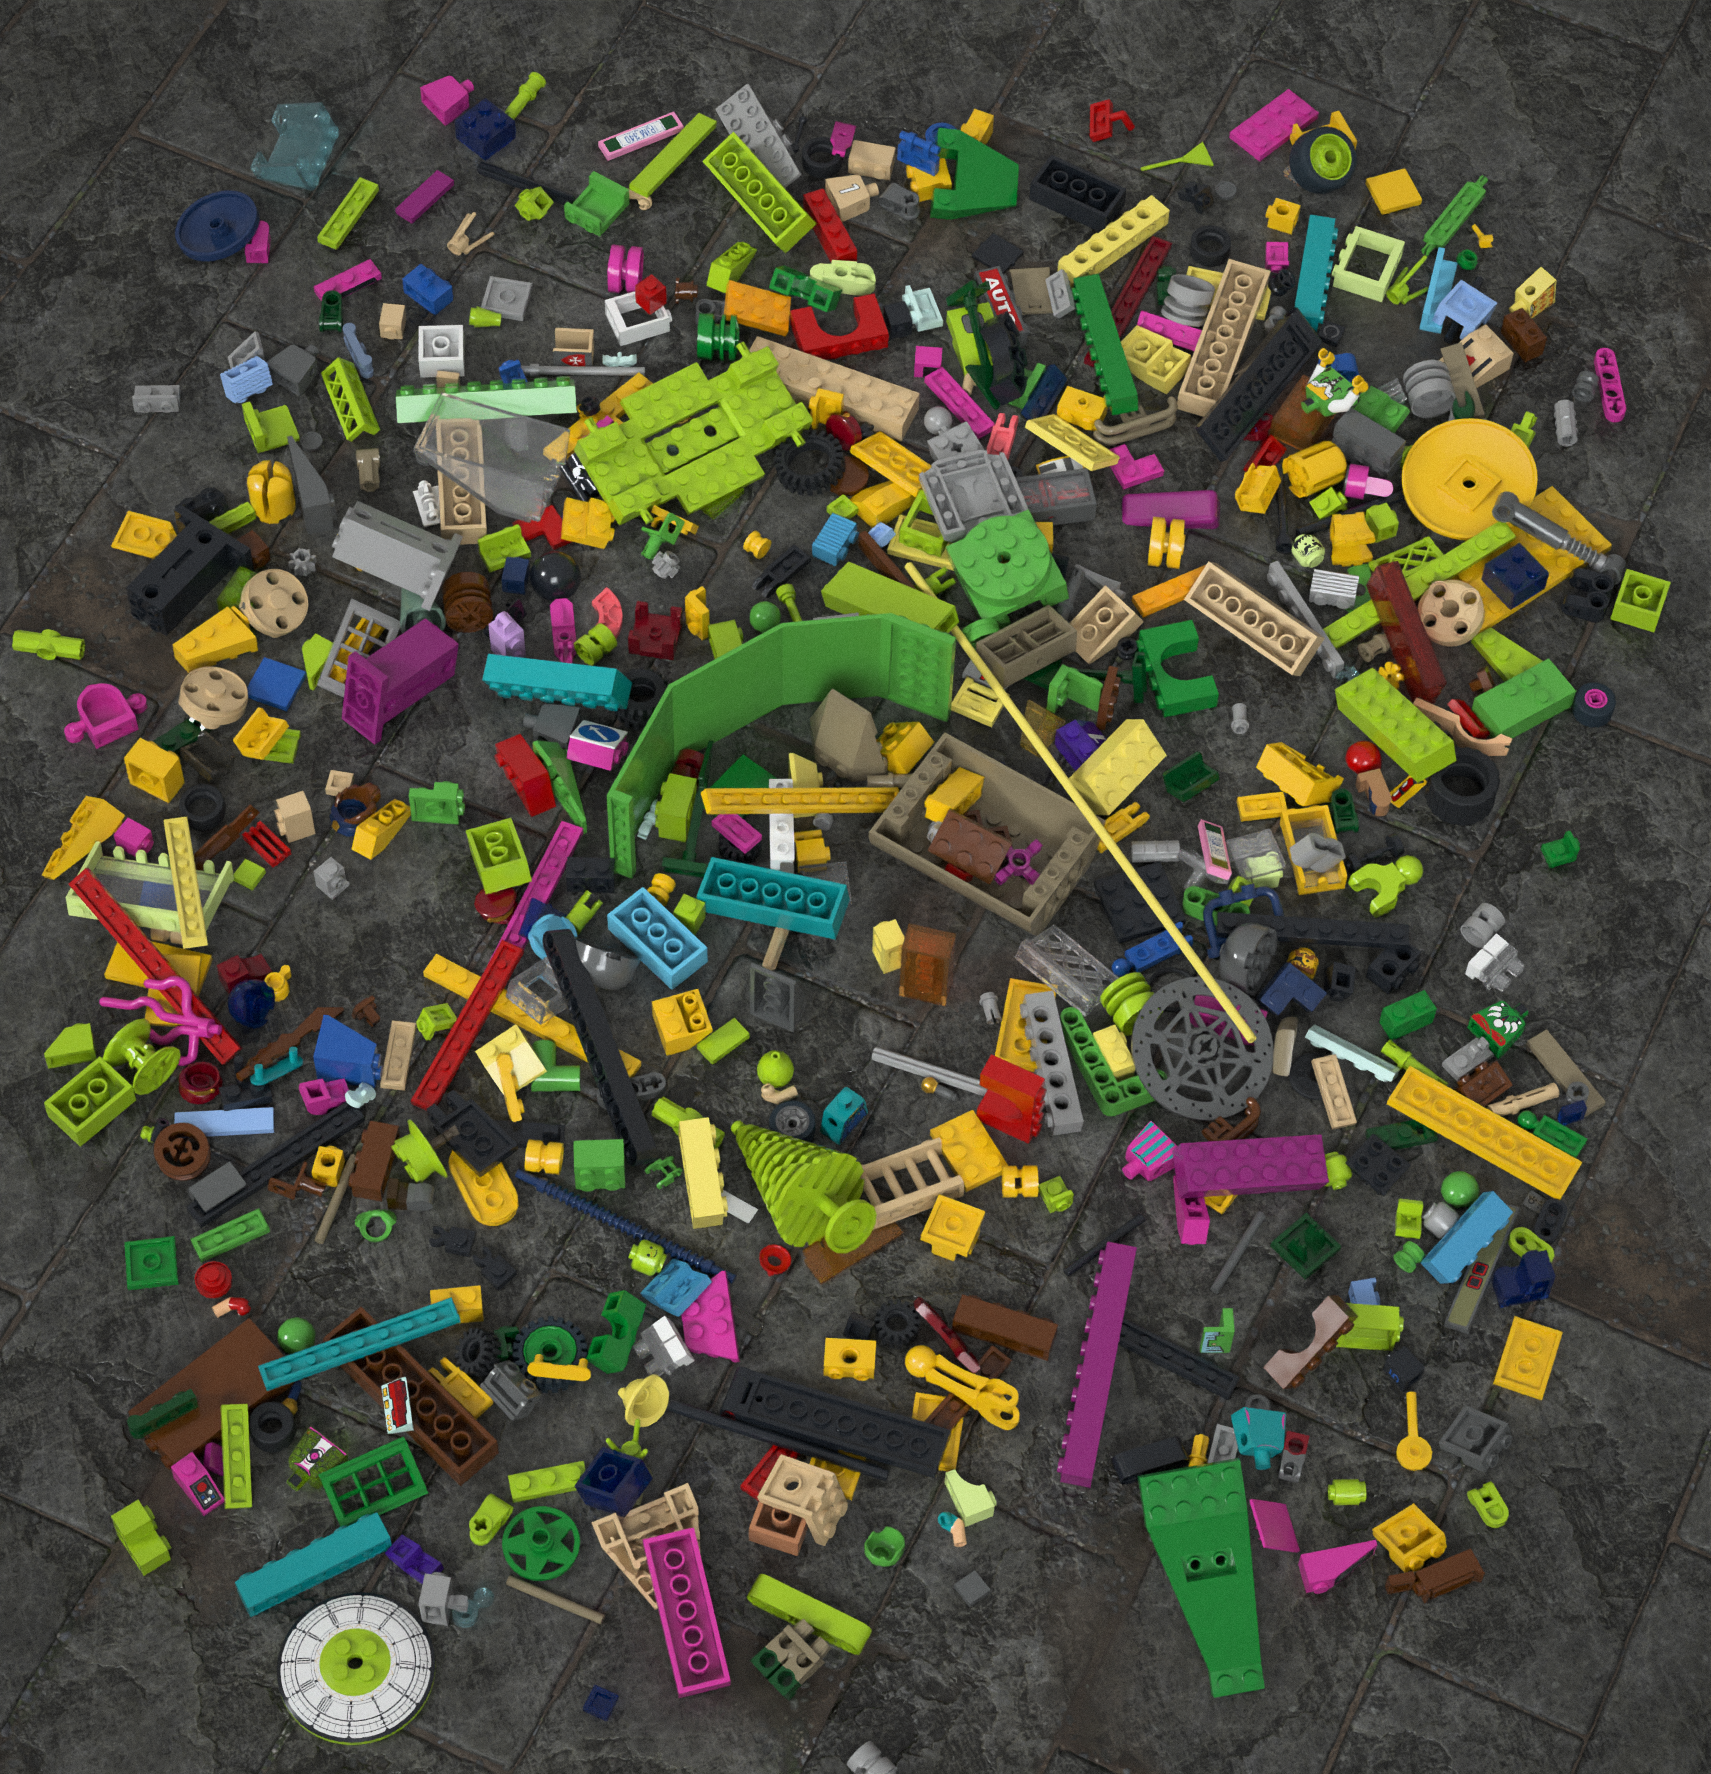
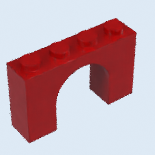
M875 293L854 297L853 312L858 327L852 333L844 336H833L822 331L817 324L811 306L790 310V325L799 351L828 360L888 347L889 333Z
M991 1054L980 1073L979 1085L989 1089L977 1108V1117L980 1122L1029 1144L1032 1137H1037L1042 1128L1040 1122L1044 1112L1041 1111L1045 1105L1043 1099L1047 1091L1044 1088L1045 1078Z

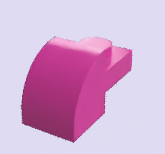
M322 1078L299 1084V1091L307 1111L313 1115H325L328 1109L342 1105L346 1102L345 1094L349 1091L345 1079L324 1083Z

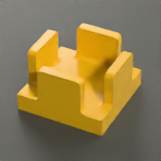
M939 1194L920 1240L932 1245L931 1252L951 1261H955L957 1254L967 1257L968 1254L971 1255L978 1240L985 1211Z

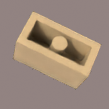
M854 140L848 161V173L890 181L895 163L896 147Z
M304 791L276 800L278 809L274 810L278 821L277 827L280 835L286 836L288 843L315 834L311 808Z

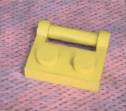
M970 677L965 679L951 704L952 711L989 727L994 725L1003 707H1005L992 689L974 682V679ZM970 690H971V691H974V692H976V693H979V694H981V695H983V696H986V697H988V698H990V699H993V700H995V701H997V702H993V701H991V700H989V699H986V698L981 697V696H979V695H977V694H974V693L970 692Z

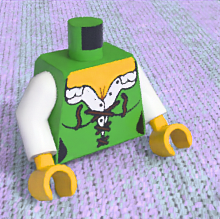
M1322 348L1318 353V357L1322 361L1320 364H1317L1306 385L1307 399L1301 402V407L1307 414L1316 409L1325 417H1329L1339 412L1349 411L1352 406L1358 404L1359 392H1366L1369 386L1360 375L1354 377L1352 383H1350L1331 366L1326 368L1327 364L1334 362L1335 356L1332 352L1328 354V351Z

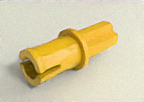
M1204 1434L1195 1435L1192 1452L1188 1456L1190 1461L1189 1467L1207 1464L1208 1436Z

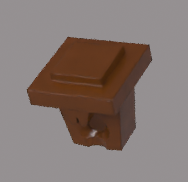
M371 995L369 998L366 997L355 1005L351 1015L354 1020L356 1018L359 1020L364 1019L371 1028L379 1023L381 1019L375 1011L377 1008L374 1003L375 997Z

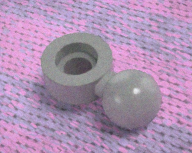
M1275 306L1270 310V317L1264 323L1267 333L1272 330L1280 319H1284L1283 317L1287 312L1283 307Z

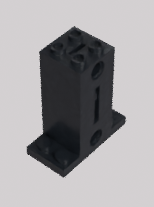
M179 505L174 510L179 534L126 587L132 616L138 621H144L153 631L161 632L165 636H168L231 570L237 576H242L247 580H250L255 575L251 549L182 505Z

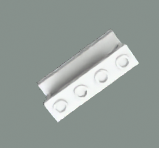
M769 779V788H793V780ZM769 814L770 869L794 874L793 814Z

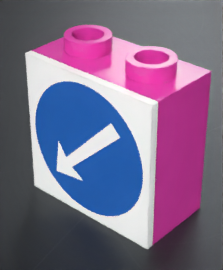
M583 720L570 735L566 759L611 771L616 764L620 763L622 756L627 754L629 743L626 742L628 732Z

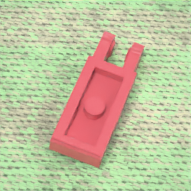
M999 413L986 449L987 454L999 455V452L1005 453L1007 460L1009 459L1018 426V416L1013 415L1009 428H1005V414Z

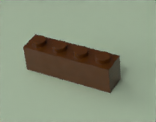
M962 1294L953 1319L952 1329L957 1333L1048 1361L1057 1336L1058 1324H1055L1048 1318L1039 1319L1030 1316L1022 1310L1014 1311L1000 1303H989L982 1301L977 1296Z

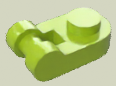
M1491 1481L1483 1484L1481 1489L1477 1490L1474 1488L1467 1492L1469 1501L1475 1506L1486 1525L1491 1528H1499L1506 1523L1509 1516L1508 1508ZM1488 1497L1491 1501L1485 1503L1483 1499Z

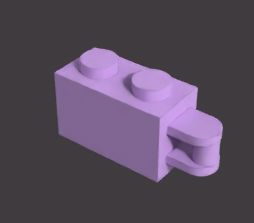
M505 611L499 613L495 620L488 624L491 651L495 655L524 658L526 656L524 630Z

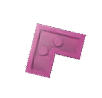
M1125 444L1109 449L1120 457L1118 463L1110 467L1123 489L1164 475V469L1155 454L1134 461Z

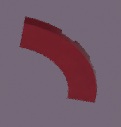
M918 1297L913 1302L915 1310L940 1334L952 1349L956 1358L973 1374H976L981 1368L972 1352L967 1353L968 1349L957 1333L947 1327L942 1317L922 1297Z

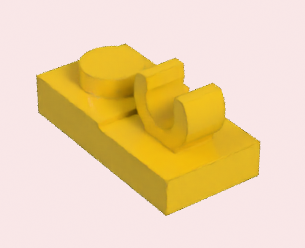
M654 505L651 513L658 517L654 518L651 526L656 528L659 522H664L669 512ZM679 517L685 522L680 533L687 535L688 532L696 535L699 526Z

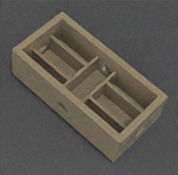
M1047 605L976 642V652L1004 689L1076 651L1077 630L1050 605Z

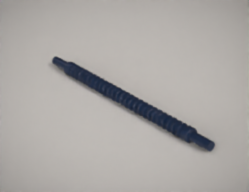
M520 1168L516 1172V1178L535 1186L538 1192L543 1194L547 1192V1196L553 1195V1199L559 1198V1202L565 1201V1205L571 1204V1207L573 1209L577 1207L579 1212L584 1210L585 1215L590 1213L591 1218L596 1216L597 1221L602 1219L603 1224L608 1222L609 1227L614 1225L615 1230L620 1228L622 1233L626 1231L627 1235L630 1236L632 1234L634 1239L639 1238V1241L646 1239L661 1245L664 1248L665 1254L671 1253V1257L677 1256V1260L683 1259V1262H689L690 1267L695 1265V1269L701 1268V1272L715 1276L721 1271H726L728 1282L731 1284L736 1279L737 1275L715 1265V1261L709 1258L705 1260L703 1255L698 1257L697 1252L692 1254L691 1249L686 1251L685 1246L680 1248L679 1243L674 1245L672 1240L668 1242L666 1237L662 1239L660 1234L654 1235V1231L648 1232V1228L642 1229V1225L636 1226V1222L630 1223L629 1219L623 1220V1216L617 1217V1213L611 1214V1210L605 1211V1207L599 1208V1204L593 1205V1201L587 1202V1199L585 1197L581 1199L579 1194L574 1196L573 1191L568 1193L567 1188L562 1190L561 1185L556 1187L555 1182L550 1183V1180L545 1177L540 1179Z

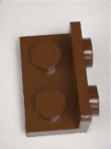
M1484 1061L1474 1068L1476 1072L1472 1075L1466 1074L1456 1081L1458 1085L1453 1090L1484 1107L1510 1088L1512 1083L1497 1061L1491 1063Z

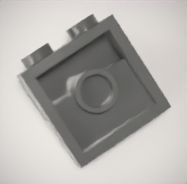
M1465 1405L1438 1443L1440 1449L1461 1457L1463 1464L1485 1473L1489 1467L1494 1468L1499 1460L1498 1454L1502 1448H1509L1512 1442V1434L1508 1423Z

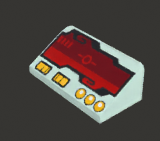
M402 1377L381 1386L388 1434L413 1430L406 1377Z

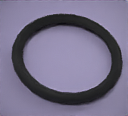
M1163 968L1155 972L1149 979L1150 992H1152L1155 979L1164 973L1176 972L1184 975L1186 978L1192 976L1180 968ZM1167 1006V1007L1164 1009V1011H1168V1012H1179V1011H1181V1008H1180V1006H1179V1007H1168V1006Z

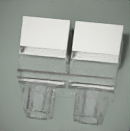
M1495 934L1483 949L1469 961L1465 974L1471 979L1476 977L1482 981L1487 990L1493 986L1504 992L1512 980L1505 973L1508 971L1515 977H1518L1523 972L1525 964L1517 958L1518 950L1498 934Z
M666 1316L641 1332L640 1334L643 1338L633 1346L641 1359L652 1353L654 1359L644 1365L649 1376L652 1374L660 1376L663 1373L670 1376L673 1374V1370L683 1364L687 1366L695 1361L674 1323Z

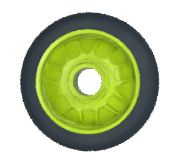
M1328 126L1318 127L1301 135L1293 144L1289 156V166L1295 181L1303 189L1315 194L1330 193L1346 185L1353 177L1357 165L1356 150L1352 141L1342 131Z

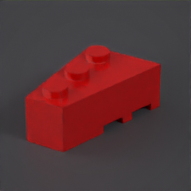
M518 734L495 744L497 754L494 755L498 766L504 769L507 779L512 783L530 817L556 807L549 773L522 735Z

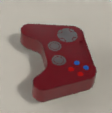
M1265 412L1243 440L1259 441L1265 439L1269 435L1268 431L1274 425L1273 416Z

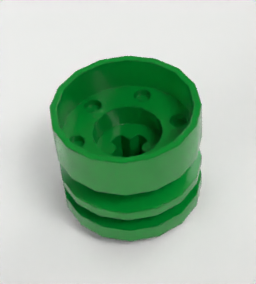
M699 313L697 359L712 360L714 350H719L721 361H724L725 351H729V361H735L738 351L736 346L740 340V327L737 315H731L730 324H726V314H723L720 324H716L714 314Z

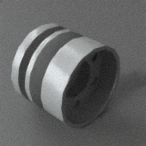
M1183 274L1171 276L1167 289L1168 294L1171 296H1167L1164 299L1165 305L1161 310L1162 315L1182 325L1203 326L1207 319L1206 315L1209 312L1208 307L1205 305H1209L1212 302L1215 287L1211 283L1194 276Z
M1426 360L1416 363L1407 369L1403 375V383L1408 394L1411 411L1414 415L1421 418H1432L1443 415L1452 409L1456 394L1445 363L1438 360Z

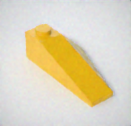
M890 480L863 489L849 500L858 507L857 515L873 528L879 522L886 525L910 508L916 497Z
M85 796L69 821L73 824L68 832H64L60 838L62 840L61 848L53 852L42 876L52 880L56 879L87 855L96 841L102 843L115 833L122 825V819L125 815L104 799Z

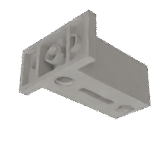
M357 501L354 508H348L340 524V530L332 544V548L335 549L332 557L420 595V598L424 599L421 607L430 611L463 536L454 533L451 540H445Z

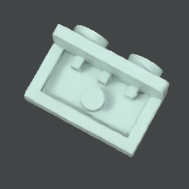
M910 285L905 286V294L902 295V300L905 301L909 308L912 324H915L917 331L920 332L943 326V319L931 289L926 288L912 292Z

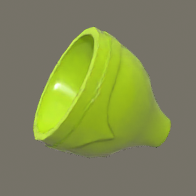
M778 1050L765 1053L757 1066V1074L763 1084H772L774 1088L783 1087L788 1084L794 1073L790 1057L783 1051Z

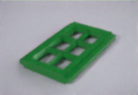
M404 1436L318 1474L340 1527L350 1526L366 1514L372 1515L377 1512L378 1515H381L428 1494ZM401 1453L406 1466L387 1475L382 1461ZM377 1464L382 1477L362 1486L357 1472ZM409 1471L414 1484L394 1492L389 1479ZM352 1475L357 1488L338 1497L333 1483ZM384 1482L390 1495L369 1503L365 1490ZM359 1493L365 1506L345 1515L340 1501Z

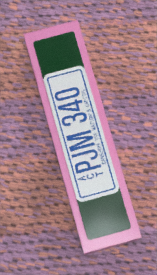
M671 112L598 141V147L609 161L681 132L684 126L675 112Z
M1201 819L1198 824L1206 871L1208 874L1229 880L1232 871L1223 827Z

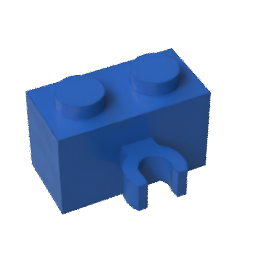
M422 264L402 278L404 293L433 315L438 314L453 301V288L447 280H442L432 269L426 268Z

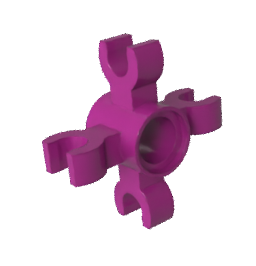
M1035 839L1025 850H1014L1010 847L1005 856L1008 860L1007 866L995 875L994 880L1001 886L1012 875H1023L1027 882L1033 885L1040 874L1029 863L1030 859L1042 850L1041 847L1043 845ZM1021 859L1024 865L1016 866L1012 860Z

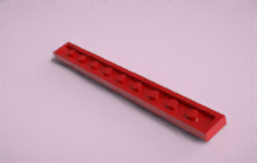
M85 868L69 883V886L149 979L164 980L170 976L181 977L89 868ZM172 986L166 990H159L178 1014L184 1015L181 1005V988L179 986ZM191 989L193 1013L201 1018L214 1019L215 1024L222 1026L220 1035L214 1034L212 1038H199L218 1061L225 1065L243 1048Z

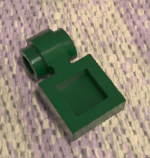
M1162 266V268L1157 270V279L1162 281L1157 282L1156 285L1158 305H1165L1164 299L1167 296H1171L1168 294L1167 289L1171 276L1176 275V268Z

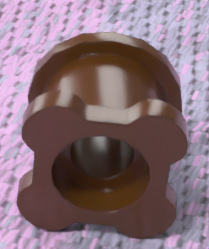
M676 278V304H679V299L691 300L693 302L694 298H698V285H694V280H691V282H680V278Z

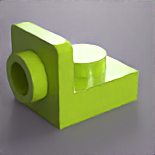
M448 1003L423 1008L416 1021V1025L427 1041L432 1039L435 1031L452 1028L457 1018Z
M1061 1176L1038 1184V1191L1050 1213L1057 1210L1059 1212L1064 1211L1073 1204L1074 1193L1072 1190L1068 1191Z

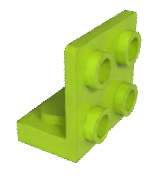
M250 401L242 404L244 420L258 453L288 445V436H292L296 442L300 441V436L286 405L259 413L258 409L253 410Z

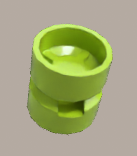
M598 623L588 631V635L584 634L574 642L576 653L589 666L596 664L603 658V654L607 655L617 647L615 636L602 623Z

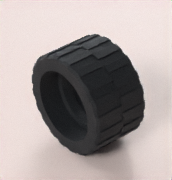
M1454 747L1456 761L1428 777L1425 788L1426 803L1430 807L1431 812L1442 821L1459 826L1472 825L1482 821L1491 812L1500 784V774L1494 761L1486 754L1481 753V751L1469 747ZM1453 776L1466 777L1476 782L1482 792L1475 796H1460L1449 791L1442 781Z

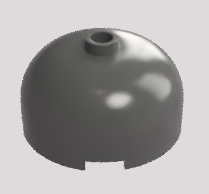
M1246 923L1234 929L1221 946L1219 953V969L1222 980L1240 989L1248 996L1257 995L1271 972L1268 970L1271 963V955H1276L1277 933L1275 929L1258 923Z
M575 937L580 960L589 973L595 991L599 992L600 988L618 990L626 987L634 979L640 963V959H637L636 956L608 945L591 943L589 939Z

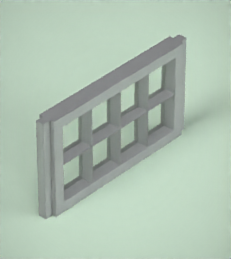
M351 599L317 686L344 698L345 684L329 677L333 665L347 670L346 664L336 660L340 648L352 653L356 651L362 657L367 658L370 655L363 653L367 640L384 647L396 638L400 628V621ZM354 614L370 621L365 633L349 626ZM374 623L389 630L385 642L369 635ZM347 631L363 637L358 650L343 643Z

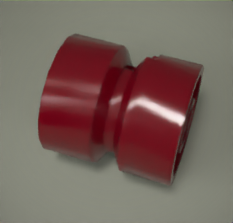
M692 749L681 750L671 774L696 778L698 789V777L704 755Z

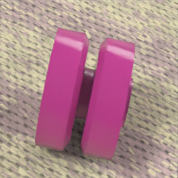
M613 244L611 246L607 268L609 293H620L623 290L624 280H626L627 293L635 291V285L641 282L643 278V247L632 246L628 251L626 259L624 245Z

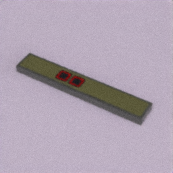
M1506 1204L1513 1211L1508 1218L1509 1223L1503 1229L1497 1230L1492 1236L1494 1238L1487 1247L1481 1248L1477 1252V1259L1468 1266L1444 1322L1446 1328L1469 1334L1509 1240L1510 1233L1520 1214V1207Z

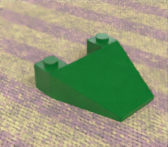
M938 128L935 145L941 147V150L937 156L956 160L954 190L934 188L931 197L930 218L953 220L1015 207L1017 205L1019 164L961 130Z

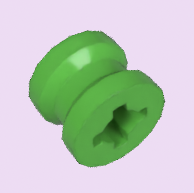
M1407 1241L1403 1245V1250L1396 1252L1393 1258L1402 1270L1412 1273L1416 1269V1264L1425 1258V1254L1417 1244Z

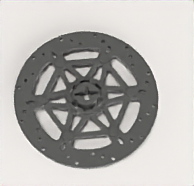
M1189 977L1171 982L1162 987L1147 1000L1140 1010L1134 1024L1131 1039L1133 1063L1144 1088L1160 1105L1179 1116L1199 1121H1211L1219 1116L1227 1118L1245 1109L1248 1106L1246 1099L1248 1097L1256 1099L1267 1084L1273 1066L1274 1047L1271 1031L1263 1013L1248 995L1225 981L1215 979L1234 1007L1240 1006L1239 1014L1257 1037L1254 1041L1255 1052H1247L1237 1026L1226 1011L1222 1012L1195 1005L1193 996L1216 997L1201 977ZM1178 1002L1181 1011L1163 1031L1155 1030L1154 1024L1162 1011L1171 1003ZM1199 1012L1217 1016L1218 1019L1206 1027ZM1189 1013H1192L1199 1026L1198 1028H1191ZM1183 1018L1186 1034L1171 1033L1170 1030ZM1225 1021L1227 1024L1221 1035H1218L1214 1028ZM1230 1029H1232L1238 1049L1223 1042ZM1192 1035L1193 1037L1199 1036L1192 1042L1189 1041ZM1167 1039H1182V1046L1178 1047L1169 1043ZM1207 1042L1204 1052L1198 1055L1202 1047L1201 1045H1204ZM1151 1044L1160 1047L1169 1073V1077L1166 1080H1162L1155 1069L1150 1051ZM1167 1049L1182 1055L1175 1068H1173ZM1224 1050L1234 1053L1239 1057L1224 1058ZM1213 1055L1216 1056L1214 1061H1207ZM1187 1062L1192 1068L1180 1076L1178 1073L1184 1063ZM1219 1064H1234L1233 1070L1223 1080ZM1242 1066L1250 1067L1251 1073L1244 1085L1233 1095L1228 1096L1224 1088ZM1214 1068L1216 1084L1212 1082L1206 1071L1207 1069ZM1199 1070L1207 1085L1188 1081L1187 1078ZM1182 1085L1211 1093L1213 1100L1211 1102L1194 1101L1179 1095L1176 1090Z

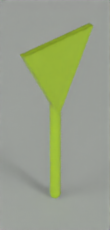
M1201 142L1181 158L1141 167V171L1178 162L1214 166L1204 143Z

